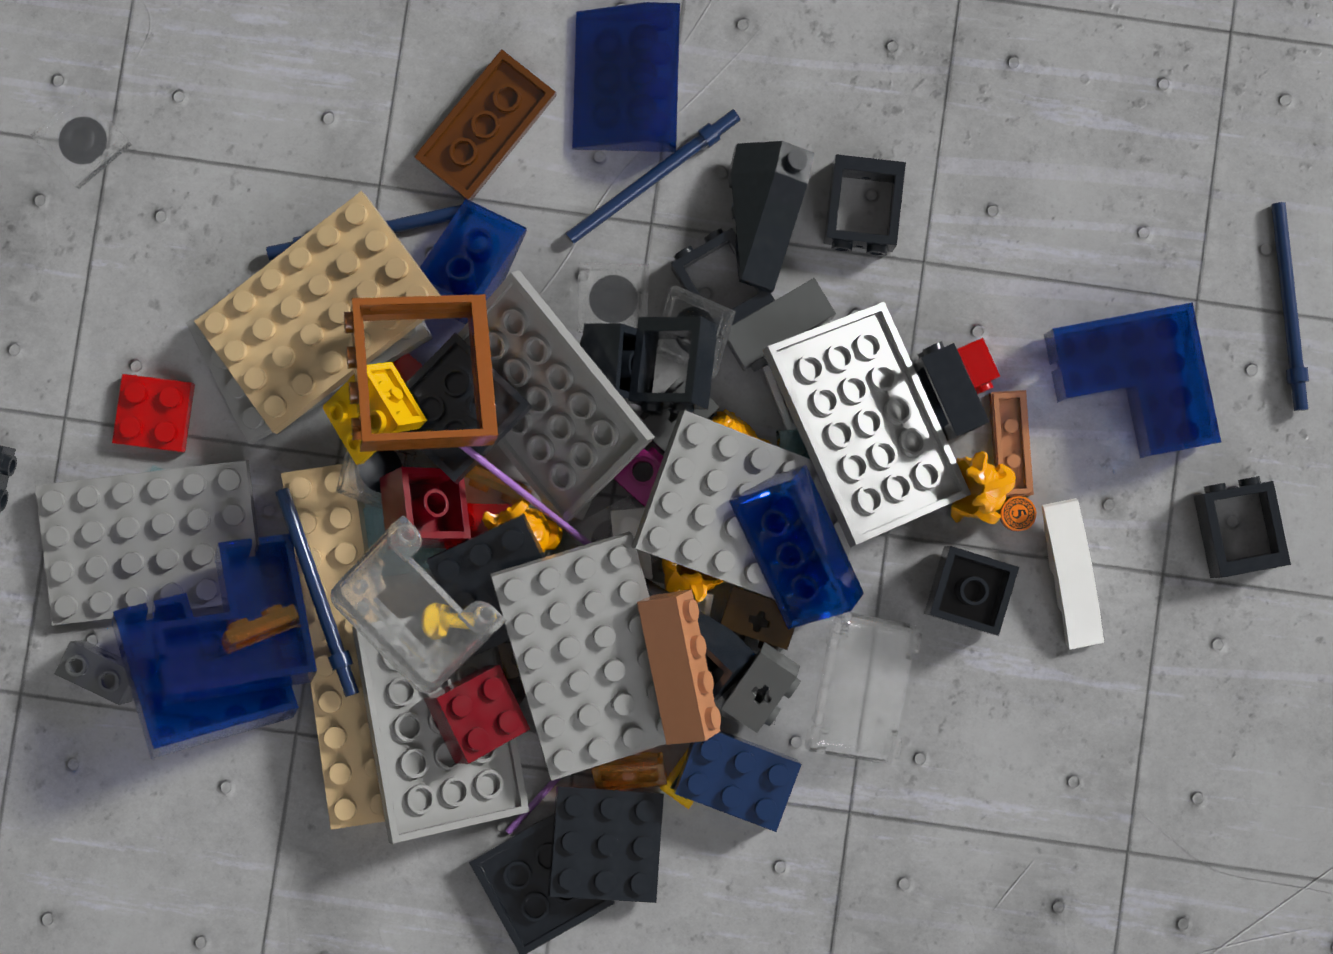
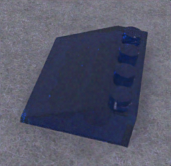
M643 2L576 12L573 150L676 151L680 3Z

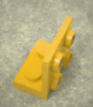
M385 362L367 365L372 434L398 433L419 429L427 419L393 363ZM354 373L323 405V410L355 464L360 465L364 464L376 451L360 452L359 440L352 439L351 418H358L357 404H350L349 382H355Z

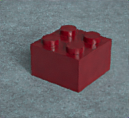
M400 467L379 478L387 548H450L471 538L464 478L456 484L440 468Z
M499 664L484 666L424 698L454 762L458 764H469L530 730Z

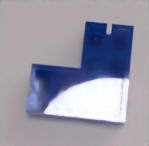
M1193 302L1053 328L1044 334L1049 364H1057L1058 368L1051 372L1057 403L1126 390L1140 458L1221 443Z
M289 533L258 537L254 550L255 556L249 557L252 548L251 538L219 542L214 558L224 613L154 623L152 641L156 666L159 667L158 678L163 706L312 682L317 668L294 546Z
M186 593L153 601L152 619L146 620L148 614L147 603L113 611L112 627L151 759L288 720L296 714L299 707L290 678H284L287 669L278 640L206 659Z

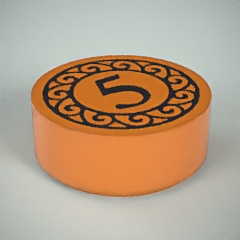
M1023 496L1008 498L999 510L1001 515L1000 521L1004 527L1011 531L1027 530L1036 520L1037 512L1035 505L1031 500Z

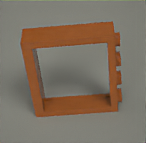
M485 294L352 298L350 312H344L345 334L352 333L353 346L346 347L347 368L354 369L355 382H349L350 404H357L358 418H351L352 439L359 440L360 452L494 445L498 437ZM468 318L477 429L372 434L363 321Z

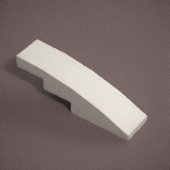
M1077 498L1042 505L1049 568L1054 575L1057 605L1062 612L1065 643L1069 650L1104 643L1094 572Z

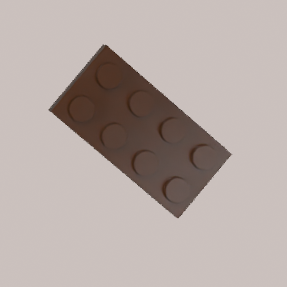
M501 49L414 158L470 203L557 96L556 91Z

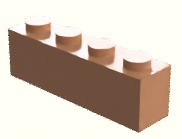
M692 589L656 594L638 601L637 605L666 745L706 741L720 732L721 715L714 702L712 692L714 681L706 663V642L700 633L698 623L699 607L693 599Z

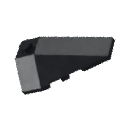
M784 141L736 144L728 174L729 188H732L734 203L731 210L732 219H735L737 240L735 241L739 282L770 293L774 291L808 185L814 152Z
M645 578L649 596L670 593ZM699 611L698 623L700 633L706 642L705 658L708 671L713 676L714 687L712 692L714 702H716L743 674L757 654L731 629Z

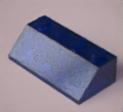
M806 465L774 475L729 500L788 629L853 610L864 592Z

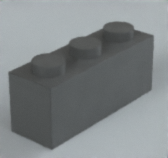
M814 277L725 329L722 336L742 370L745 371L751 367L753 372L768 365L762 351L764 348L828 324L834 318L836 312Z

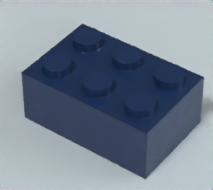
M720 730L719 733L706 741L690 743L673 789L676 795L777 832L802 764L795 758Z

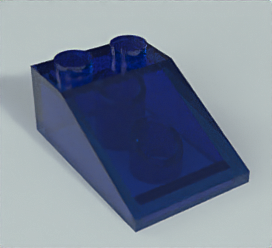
M465 199L420 268L441 296L485 294L487 301L506 279L526 235L527 228ZM453 318L465 325L468 323V318Z

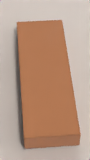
M1026 390L989 393L994 466L1002 463L1011 468L1016 476L1014 488L1006 494V497L1034 495Z

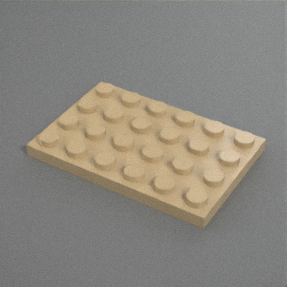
M360 191L194 322L270 430L278 434L354 374V369L347 368L346 347L353 346L352 333L345 334L344 312H350L352 298L441 295L366 194ZM425 319L363 321L366 364L373 361Z

